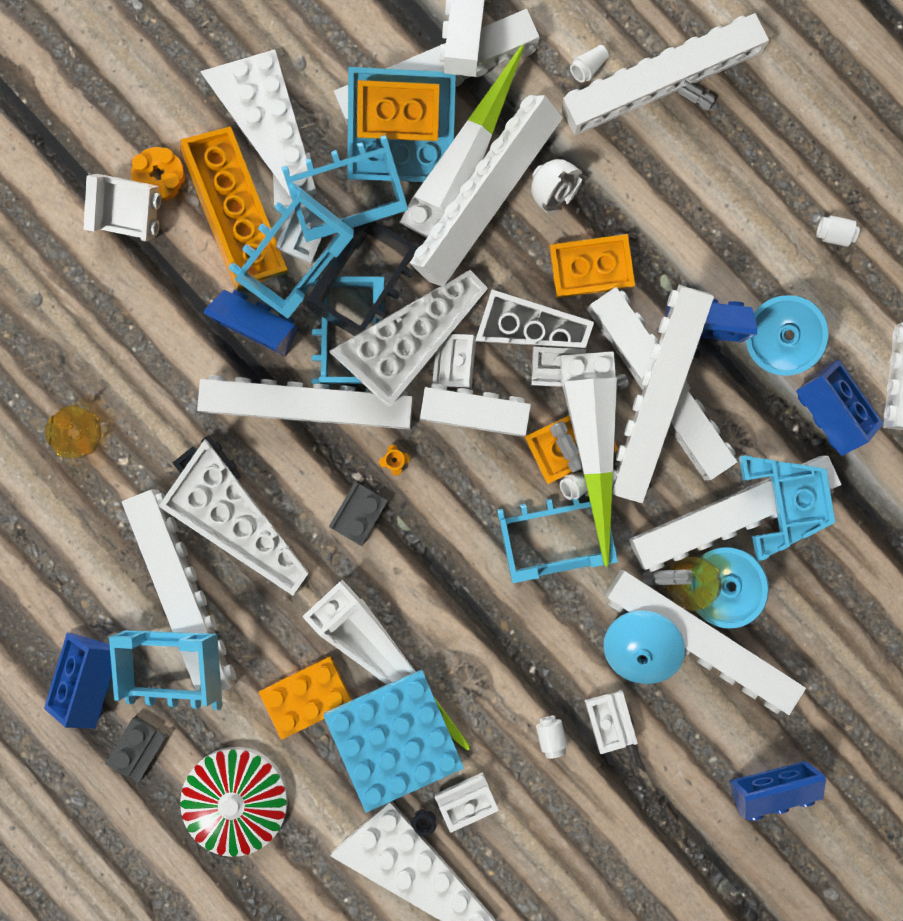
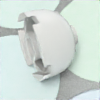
M561 159L551 160L544 165L538 166L533 173L531 193L535 203L550 215L561 211L558 206L564 200L568 205L576 195L582 179L578 177L579 174H582V171L573 164Z

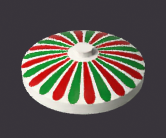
M245 747L219 749L204 757L187 776L181 793V814L190 835L205 849L218 855L230 857L248 855L266 846L281 828L288 808L287 786L278 767L262 753Z

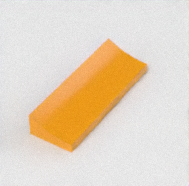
M230 126L180 139V152L234 289L240 292L246 288L235 280L237 275L229 269L231 263H235L242 268L250 257L243 251V247L247 244L256 249L266 236L258 227L262 223L270 229L271 227ZM274 236L247 270V273L259 282L286 274L288 270L280 250L276 249L277 242Z

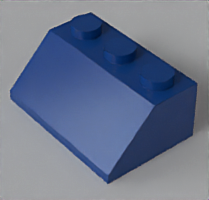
M224 289L205 308L203 313L215 322L283 356H286L299 330L293 324L295 321L293 318L289 317L287 319L281 313L277 316L270 312L272 308L259 301L255 305L247 301V295L235 289L232 293Z
M713 299L700 338L742 343L757 335L758 329L753 308L745 307L743 302L731 301L728 304H720L717 299ZM667 306L666 317H668L670 306Z
M839 359L804 382L796 390L801 404L808 408L813 415L815 424L822 428L828 437L831 447L837 450L841 456L867 444L884 424Z
M66 633L44 709L65 728L96 729L98 719H100L103 712L102 705L105 695L110 689L112 675L110 645L74 633Z
M807 761L730 781L737 811L745 820L748 819L750 821L760 820L764 815L770 813L783 814L788 812L789 808L796 806H812L815 804V801L824 798L826 784L825 775Z

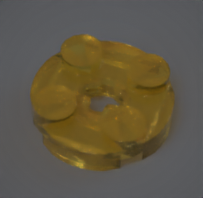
M65 406L48 419L45 428L46 441L59 456L78 459L91 455L96 451L101 439V426L98 417L88 409L78 406ZM73 425H76L79 435L72 440V435H68V429L71 430Z
M696 556L686 557L679 560L669 569L691 570L693 573L692 577H697V581L700 582V587H696L695 591L691 590L690 584L666 585L668 593L670 592L674 599L673 601L681 608L691 611L700 610L711 606L719 597L722 587L720 571L707 559Z

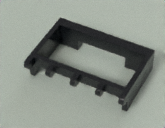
M376 221L353 228V238L338 257L333 258L306 299L308 309L353 336L366 330L374 316L380 320L386 318L387 315L379 310L388 295L394 299H398L400 293L393 287L401 274L409 278L414 274L413 270L408 268L407 265L413 259L418 247ZM369 234L405 257L362 324L359 325L325 305L324 301L330 294V287L355 249L358 250Z

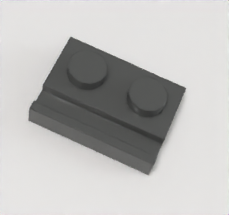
M354 482L330 523L329 528L362 546L388 500L358 482Z
M135 716L130 721L105 764L139 783L168 735L161 733L156 727Z

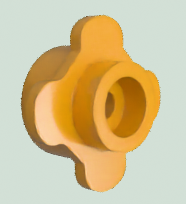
M390 445L385 456L380 458L379 464L381 467H387L391 470L393 475L398 476L402 473L403 466L410 462V455L399 451L396 445ZM393 458H397L396 463L392 461Z

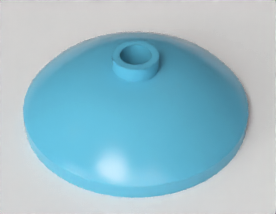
M786 295L772 298L756 309L754 316L758 329L757 335L746 340V345L750 356L762 369L776 375H795L810 369L821 359L828 345L829 328L824 314L814 303L799 296ZM788 330H792L795 334L792 340L786 338Z
M730 547L713 549L703 554L691 568L693 582L687 584L689 599L696 612L710 624L722 628L742 627L754 621L764 610L769 597L768 578L761 564L747 552ZM731 581L736 584L735 591L729 589Z
M633 611L618 617L609 626L604 638V654L611 668L621 677L635 683L654 684L669 679L679 670L685 656V643L680 630L668 618L655 612ZM644 655V656H646L647 658H646V659H642V658H639L638 656Z

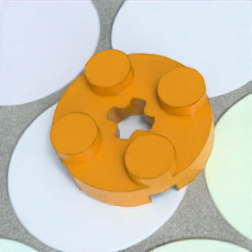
M152 147L133 157V166L131 168L132 181L159 186L161 201L170 200L179 193L178 190L182 183L184 185L186 178L185 168L181 160L170 149ZM158 168L165 171L161 175L160 180L152 177V174Z

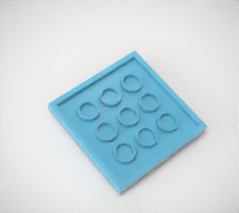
M348 67L347 158L360 155L357 143H363L366 153L383 147L380 139L357 138L358 80L440 84L438 141L387 139L399 180L405 182H424L454 140L456 75L445 74L439 71ZM383 154L347 165V179L391 181Z
M419 670L323 714L366 813L464 769L423 670Z

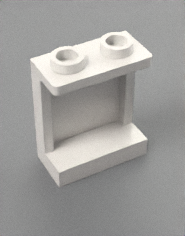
M102 174L88 175L86 179L84 230L97 231L101 229L140 237L141 241L146 242L154 239L159 231V221L156 220L157 210L161 205L159 186Z

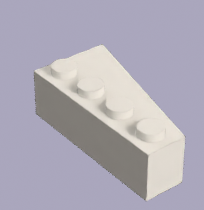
M491 290L475 341L586 348L594 322Z

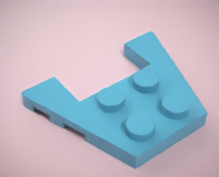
M739 456L743 480L771 477L780 532L752 536L756 560H765L770 555L790 547L791 544L835 523L827 470L825 468L785 463L752 456Z

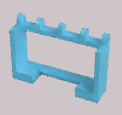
M386 135L380 136L383 147L366 153L363 143H357L360 155L341 161L337 151H332L331 155L334 163L314 169L311 159H306L308 171L290 176L287 165L281 167L293 201L296 194L289 189L293 181L383 154L397 200L340 220L350 228L408 210ZM300 204L295 207L306 242L337 233L327 223L307 228Z
M294 183L289 186V189L296 194V197L286 208L277 202L274 206L282 214L274 226L270 229L262 223L258 227L266 235L256 249L247 244L243 247V251L250 256L242 268L235 263H231L229 269L237 275L235 280L287 319L303 301L305 292L332 258L334 256L338 257L353 238L354 233L352 228ZM300 202L338 233L284 300L247 273V270Z
M338 276L331 287H373V304H375L384 290L386 282L384 277ZM315 280L313 282L314 287L316 286L319 280ZM329 295L324 301V304L329 306ZM385 301L383 302L382 306H381L380 309H379V310H381V311L384 312V313H385ZM374 316V325L382 321ZM322 317V329H312V335L322 336L321 355L311 356V361L321 362V377L311 379V384L364 385L357 377H328V320Z
M547 499V510L529 514L527 513L526 504L520 505L522 515L504 518L503 509H497L512 583L537 579L542 575L587 566L597 567L604 565L601 553L515 569L506 524L591 507L590 501L579 503L578 499H572L573 505L553 509L552 500ZM610 527L609 564L617 563L618 560Z
M125 630L109 637L114 700L119 701L125 698L126 704H134L136 696H145V704L153 706L156 702V697L167 698L169 707H176L178 699H190L193 709H199L202 700V706L207 707L212 704L213 710H221L223 703L217 634ZM140 645L179 647V651L198 652L201 691L135 687L132 649Z

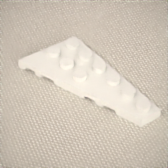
M271 50L200 71L291 199L281 167L287 165L290 176L308 171L305 162L307 156L276 51ZM312 176L292 182L309 195L317 194Z
M471 270L465 271L446 282L444 287L439 286L329 352L385 405L391 406L488 288Z
M204 440L159 507L291 595H294L309 572L207 440Z
M392 801L384 804L330 854L334 859L440 921H495L491 913L428 841L414 831L411 822Z

